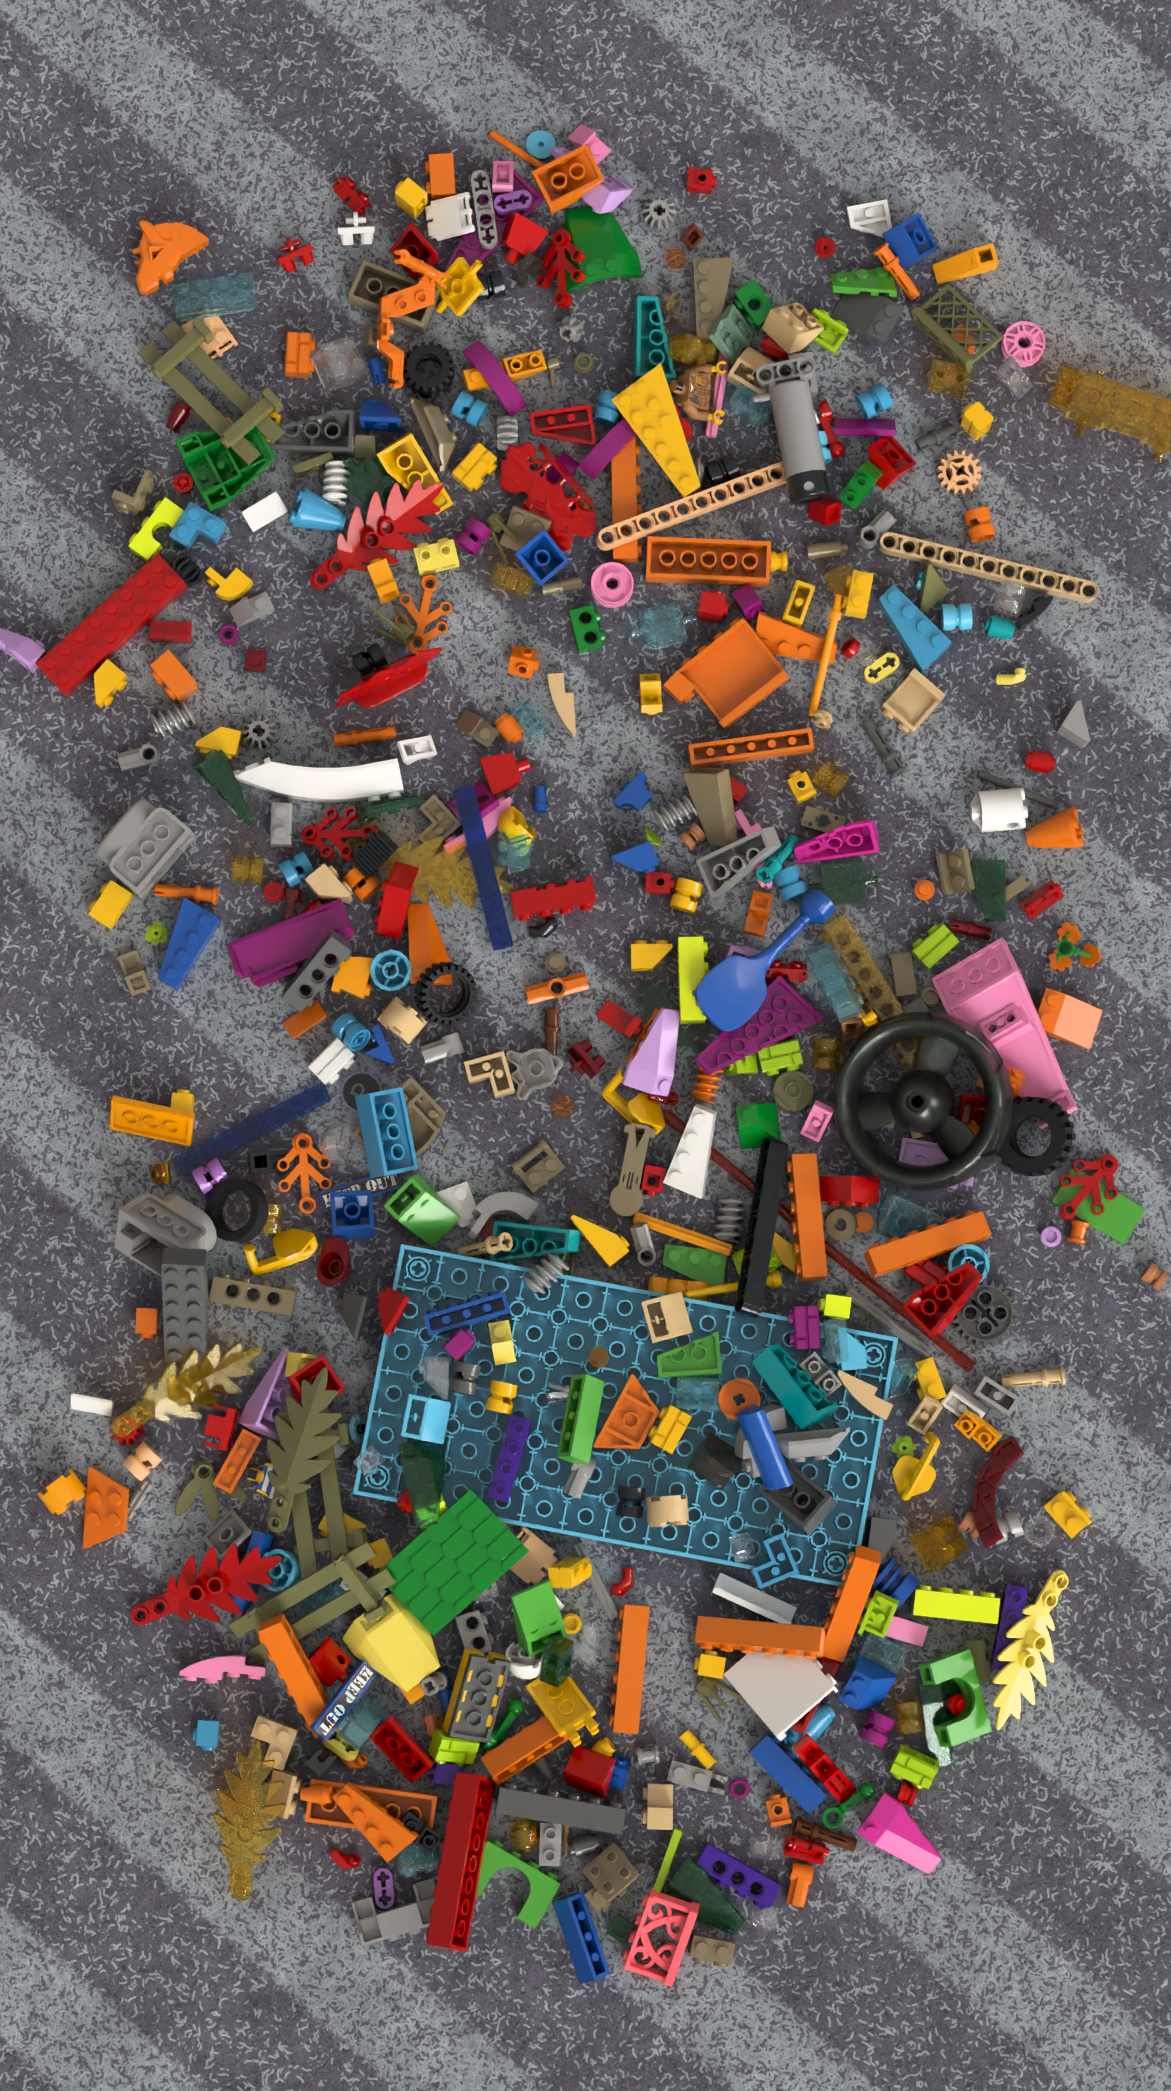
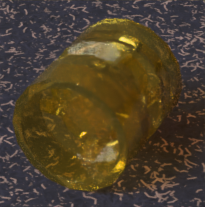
M826 760L813 777L812 782L820 788L825 787V792L835 798L848 782L850 776L842 770L837 771L836 766L829 760Z
M234 856L233 882L245 883L249 879L250 883H263L264 857H252L248 860L246 856Z
M815 1038L814 1051L817 1053L813 1056L812 1068L838 1071L840 1059L837 1057V1054L841 1053L842 1041Z
M268 1204L267 1222L260 1234L281 1235L282 1225L278 1219L282 1217L283 1205Z
M920 1700L894 1703L895 1716L899 1717V1720L896 1721L898 1734L925 1731L923 1718L919 1716L922 1713Z

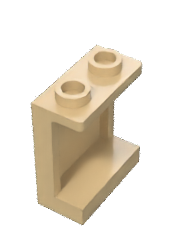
M914 668L905 681L882 704V714L887 719H894L899 723L897 726L905 734L909 732L912 735L940 704L945 694Z

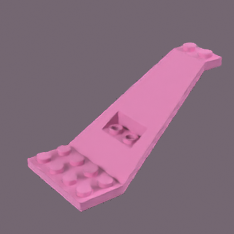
M1001 937L931 978L946 1012L967 1022L983 1033L998 1050L1005 1065L1017 1068L1027 1076L1018 1093L1021 1098L1040 1097L1052 1100V1102L1062 1106V1110L1067 1111L1068 1114L1078 1109L1021 972L1005 939ZM1035 1117L1040 1128L1043 1129L1048 1126L1043 1119Z

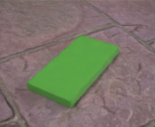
M1073 1168L1068 1173L1071 1177L1089 1176L1084 1172L1076 1173ZM1065 1178L1063 1183L1069 1185V1180ZM1099 1182L1101 1203L1105 1207L1104 1212L1099 1216L1092 1214V1195L1090 1191L1076 1208L1077 1213L1075 1217L1089 1223L1092 1227L1124 1245L1145 1209L1119 1193L1115 1199L1107 1200L1104 1197L1106 1185ZM1084 1185L1070 1186L1068 1188L1060 1186L1052 1203L1059 1207L1066 1202L1070 1203ZM1108 1190V1195L1110 1197H1113L1114 1192L1112 1190ZM1096 1205L1094 1207L1095 1211L1101 1212L1100 1206ZM1066 1207L1065 1210L1071 1214L1072 1209L1070 1207Z

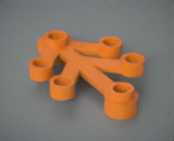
M426 575L422 579L421 583L424 594L420 613L413 604L409 594H402L400 596V604L406 607L417 623L415 637L407 644L409 650L415 654L419 651H425L430 640L448 631L447 623L440 621L434 629L424 634L425 626L442 615L450 614V611H452V605L445 601L441 603L439 608L428 614L432 592L438 588V580L433 575ZM428 581H432L434 583V586L428 588L426 586V583ZM404 597H408L410 599V601L407 604L402 602V599ZM449 605L450 609L449 611H443L442 607ZM397 615L396 618H395L396 624H397V625H399V624L405 625V623H399V622H398V618H399L400 616ZM443 624L446 626V629L439 631L438 626ZM416 640L421 641L420 647L414 646Z
M299 1133L292 1139L293 1148L283 1159L277 1161L276 1168L280 1172L288 1170L289 1163L298 1154L299 1163L284 1180L278 1182L277 1188L283 1193L289 1191L291 1184L300 1175L301 1199L298 1202V1209L303 1214H309L316 1207L314 1199L310 1197L309 1175L318 1183V1187L321 1190L330 1189L332 1182L308 1163L307 1154L317 1161V1167L321 1170H325L330 1166V1160L327 1157H323L312 1147L313 1141L308 1134ZM299 1140L305 1142L304 1147L299 1146ZM322 1159L326 1160V1167L321 1166L320 1161ZM281 1161L285 1162V1169L280 1168L279 1164ZM323 1180H326L328 1182L327 1188H324L321 1183ZM282 1182L287 1184L286 1190L281 1188ZM304 1202H307L309 1204V1208L307 1210H305L302 1206Z

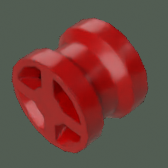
M902 1781L895 1799L899 1802H906L908 1806L912 1807L917 1796L918 1787L909 1786L907 1782Z

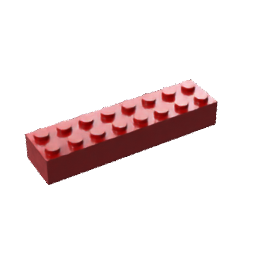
M157 553L36 663L37 667L67 698L98 670L107 659L109 660L188 588L186 583Z
M457 1772L453 1780V1796L449 1802L450 1813L445 1824V1841L441 1846L442 1858L437 1868L438 1880L433 1891L434 1903L430 1909L431 1920L426 1931L427 1945L460 1952L467 1951L496 1785L494 1780L481 1775Z

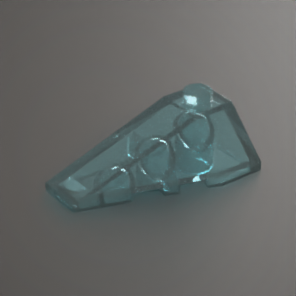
M885 1191L877 1209L876 1233L890 1239L899 1236L901 1239L907 1237L906 1234L911 1231L918 1230L922 1232L926 1230L927 1226L935 1223L938 1226L945 1224L944 1221L948 1218Z

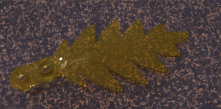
M443 836L425 842L411 852L409 851L413 842L410 841L395 851L380 866L381 869L391 871L395 861L419 867L413 884L415 886L413 892L424 903H428V883L436 897L448 909H452L451 889L472 910L475 908L473 890L492 904L497 902L496 893L518 891V888L499 879L505 869L504 867H493L478 871L488 855L487 851L469 856L456 864L468 845L467 841L456 844L433 858L444 840ZM361 842V843L357 844V845L355 846L354 850H355L359 845H360L361 847H363L367 842Z
M237 1342L220 1359V1346L218 1343H215L203 1358L199 1368L197 1350H192L182 1365L177 1379L176 1363L174 1361L170 1362L161 1375L155 1390L152 1384H148L143 1400L112 1422L111 1430L113 1434L118 1437L127 1436L152 1417L163 1422H170V1418L164 1412L184 1418L201 1419L202 1415L189 1402L207 1407H212V1404L224 1406L208 1389L222 1393H241L242 1390L227 1376L241 1377L253 1375L255 1372L248 1364L263 1351V1347H254L242 1351L241 1343Z
M259 1739L254 1741L248 1757L240 1752L236 1754L241 1777L228 1768L224 1770L227 1784L234 1798L220 1788L216 1790L219 1801L230 1821L218 1812H215L213 1815L221 1835L228 1844V1846L222 1844L221 1850L227 1859L231 1861L230 1891L232 1896L240 1901H245L251 1896L252 1866L259 1864L267 1857L266 1853H257L274 1841L283 1830L282 1827L260 1829L272 1822L287 1806L286 1803L263 1806L280 1790L284 1781L262 1783L270 1773L275 1760L262 1761V1749Z

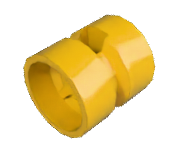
M678 878L674 888L677 892L672 895L669 906L694 914L698 905L696 898L700 897L703 885L689 879Z
M491 1380L489 1389L491 1396L487 1397L485 1409L511 1415L514 1405L511 1400L516 1397L518 1386Z

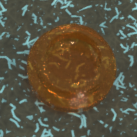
M672 249L666 257V262L672 269H681L687 260L686 254L680 249Z
M564 1096L556 1098L552 1104L554 1114L558 1117L570 1115L573 1110L572 1101Z
M602 1347L593 1348L588 1355L589 1363L595 1368L606 1366L609 1361L607 1350Z

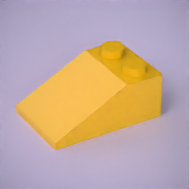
M575 1215L570 1217L573 1224L580 1230L581 1234L609 1268L629 1253L628 1247H630V1244L623 1236L619 1238L617 1234Z

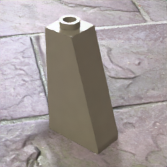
M694 767L684 772V780L709 845L718 846L721 849L737 841L738 834L729 769Z

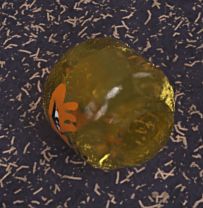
M529 1819L514 1822V1826L510 1829L512 1846L515 1849L521 1850L522 1853L533 1851V1847L539 1843L536 1824L532 1823Z

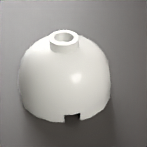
M513 1642L506 1649L505 1656L511 1662L509 1670L517 1678L533 1679L545 1671L548 1663V1650L529 1657L519 1643L515 1644Z

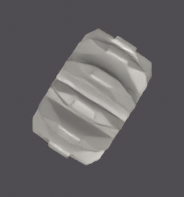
M658 195L657 200L650 197V203H644L645 209L642 210V215L646 216L644 223L650 222V229L657 225V230L660 231L661 225L668 229V223H674L675 219L673 217L676 216V211L673 208L675 204H668V197L661 200V195ZM657 210H661L662 215L658 216Z
M504 416L497 418L496 445L499 450L506 451L509 445L516 447L518 445V426L515 417Z
M257 715V721L250 717L249 719L252 724L244 723V727L248 730L242 731V735L247 736L244 739L245 743L251 742L250 748L252 749L256 744H258V750H262V744L269 748L268 740L271 742L276 741L271 736L277 734V730L272 729L275 727V723H268L269 717L267 716L263 721L261 715ZM258 728H262V731L265 732L264 734L261 733L262 736L260 737L254 733L255 731L258 732Z

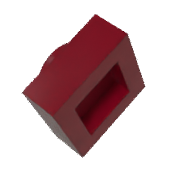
M246 649L244 670L265 673L267 651Z

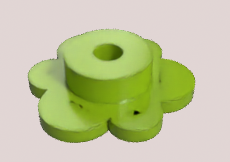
M651 828L644 830L647 841H651L652 845L663 846L661 838Z
M154 922L152 926H147L146 941L152 942L155 946L159 942L165 943L167 941L166 933L168 930L166 927H162L160 922Z
M905 1436L903 1439L897 1438L895 1440L896 1444L892 1446V1452L897 1454L898 1458L903 1455H914L913 1451L916 1449V1445L912 1443L911 1437Z

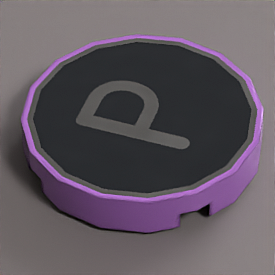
M356 1072L348 1076L343 1082L341 1089L342 1100L349 1109L358 1112L355 1096L382 1091V1087L378 1079L371 1073Z

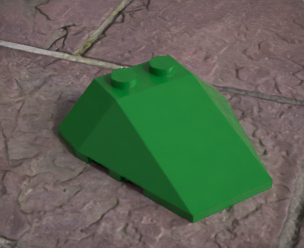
M591 206L566 211L564 230L570 233L571 243L585 253L584 260L578 263L571 259V253L566 250V258L577 269L585 273L584 280L576 282L572 280L571 274L566 270V292L583 289L584 284L622 276L623 280L643 276L639 256L612 212L599 214L594 212Z
M256 427L244 436L261 454L250 465L231 447L226 448L219 440L221 437L213 429L207 432H192L175 440L182 459L210 511L229 503L276 459L265 436Z

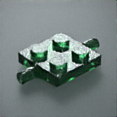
M368 454L357 465L349 457L342 462L351 470L349 478L343 486L367 508L374 492H378L381 504L387 502L393 484L399 483L386 472L384 466L371 454Z
M862 861L821 865L820 883L808 884V890L810 891L814 887V889L823 892L834 906L867 902V885L879 884V880H876L878 875L866 877L862 869Z

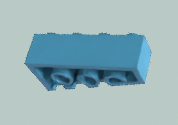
M894 584L879 598L877 604L894 629L900 642H902L911 660H913L917 670L922 674L950 647L952 641Z

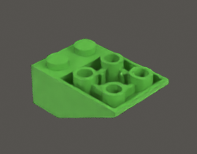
M418 1174L412 1176L384 1205L401 1224L432 1247L461 1219Z
M549 1580L511 1595L517 1640L529 1657L567 1641L565 1625Z

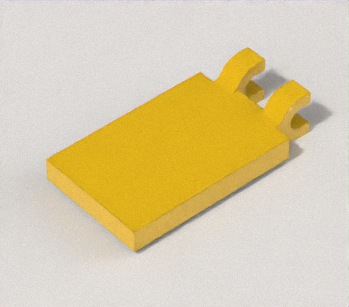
M561 1664L525 1686L559 1736L562 1737L566 1734L574 1748L581 1744L580 1735L576 1731L585 1725L592 1736L599 1732L598 1724L592 1718L596 1715L594 1708Z

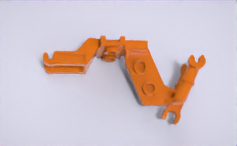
M405 249L393 252L400 256L399 259H394L393 262L395 264H402L412 269L413 272L421 274V279L416 285L379 297L378 318H376L378 323L376 348L388 360L387 377L394 380V383L388 385L391 388H401L404 384V351L388 342L390 336H393V323H390L389 317H400L433 305L435 282L441 288H446L447 286L441 283V278L445 276L451 279L452 277L450 274L442 273L424 263L423 260H418L411 256Z

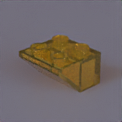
M948 1513L909 1536L911 1543L930 1574L947 1566L970 1550Z

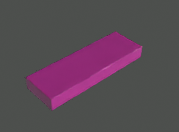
M834 418L833 420L834 435H896L895 419Z

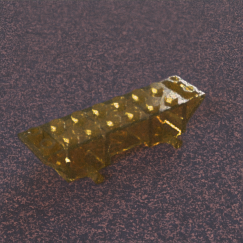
M1061 364L1048 403L1065 414V418L1074 420L1079 424L1076 436H1079L1081 431L1080 437L1083 438L1087 427H1096L1102 430L1107 428L1140 439L1142 443L1151 445L1157 449L1153 461L1156 462L1158 459L1157 463H1162L1164 452H1171L1170 399L1103 378L1105 372L1101 371L1099 376L1100 370H1096L1094 375Z

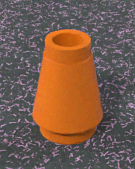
M327 1784L301 1788L300 1791L301 1801L326 1805L331 1803L333 1799L332 1786H327Z

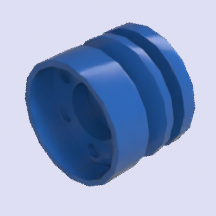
M892 1557L879 1566L870 1592L876 1588L877 1591L899 1600L898 1609L915 1590L920 1581L910 1572L902 1577L899 1576L903 1566L900 1564L893 1570L892 1567L897 1560Z

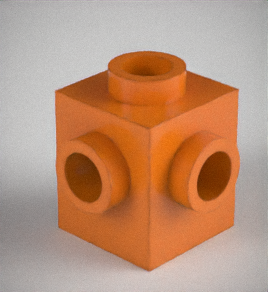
M514 645L507 673L518 675L522 678H532L533 672L538 671L540 659H537L538 651L529 647Z

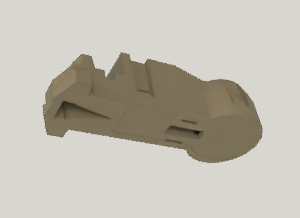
M637 1122L625 1125L624 1132L629 1133L620 1180L619 1184L613 1188L610 1194V1205L621 1216L634 1215L642 1207L643 1195L639 1187L649 1137L655 1138L656 1133L648 1125Z

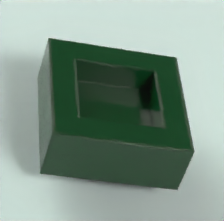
M617 1913L606 1933L624 1944L634 1929L635 1924Z

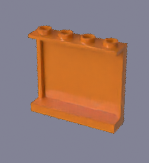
M739 618L735 619L729 624L730 629L725 633L721 631L713 637L714 642L709 646L705 644L697 650L698 654L692 659L689 657L680 664L682 667L679 669L695 686L697 693L725 729L791 678L744 618L741 620Z

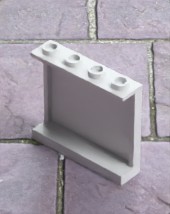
M754 1651V1654H746L723 1674L780 1741L787 1736L785 1732L832 1690L835 1693L838 1692L834 1686L837 1682L829 1673L826 1676L821 1671L823 1666L817 1659L809 1660L799 1655H795V1658L784 1657L783 1654L775 1653L774 1656L763 1655L762 1652Z

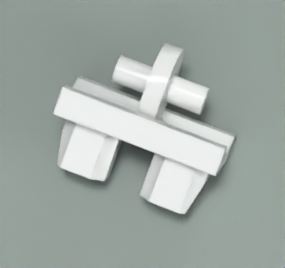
M353 212L354 218H346V224H354V227H338V234L341 236L342 245H353V234L361 233V245L372 244L375 226H359V224L366 223V217H358V212Z

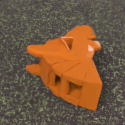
M139 221L140 230L143 235L139 247L132 250L133 255L139 254L141 256L140 260L135 261V266H139L136 275L139 293L143 296H148L159 289L160 280L165 285L174 280L173 272L177 270L181 261L208 246L209 239L204 234L198 232L197 229L179 222H167L153 226L148 221Z

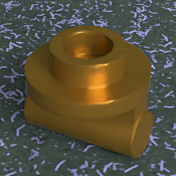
M169 1163L155 1164L153 1169H151L150 1176L156 1185L171 1184Z

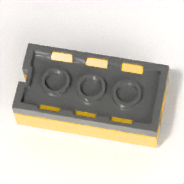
M464 1648L442 1727L450 1737L489 1743L511 1662L504 1654L488 1652L486 1656L480 1650Z

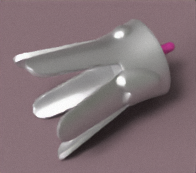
M549 1382L547 1384L548 1387L563 1392L549 1393L546 1396L547 1399L561 1400L551 1401L547 1404L561 1401L567 1403L570 1386H561Z

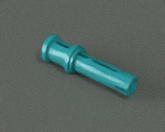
M789 835L781 844L782 846L772 856L767 857L764 865L756 870V876L761 882L770 883L774 878V874L781 870L782 863L794 850V846L799 844L796 836Z

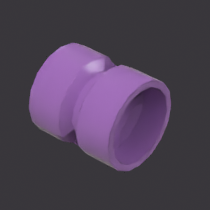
M218 1157L207 1162L206 1167L201 1165L192 1170V1174L204 1195L212 1191L215 1185L229 1179ZM207 1172H210L213 1178L210 1182L205 1176Z

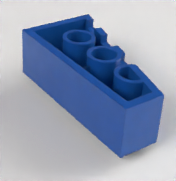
M185 897L158 975V979L176 991L183 984L221 923L218 917Z

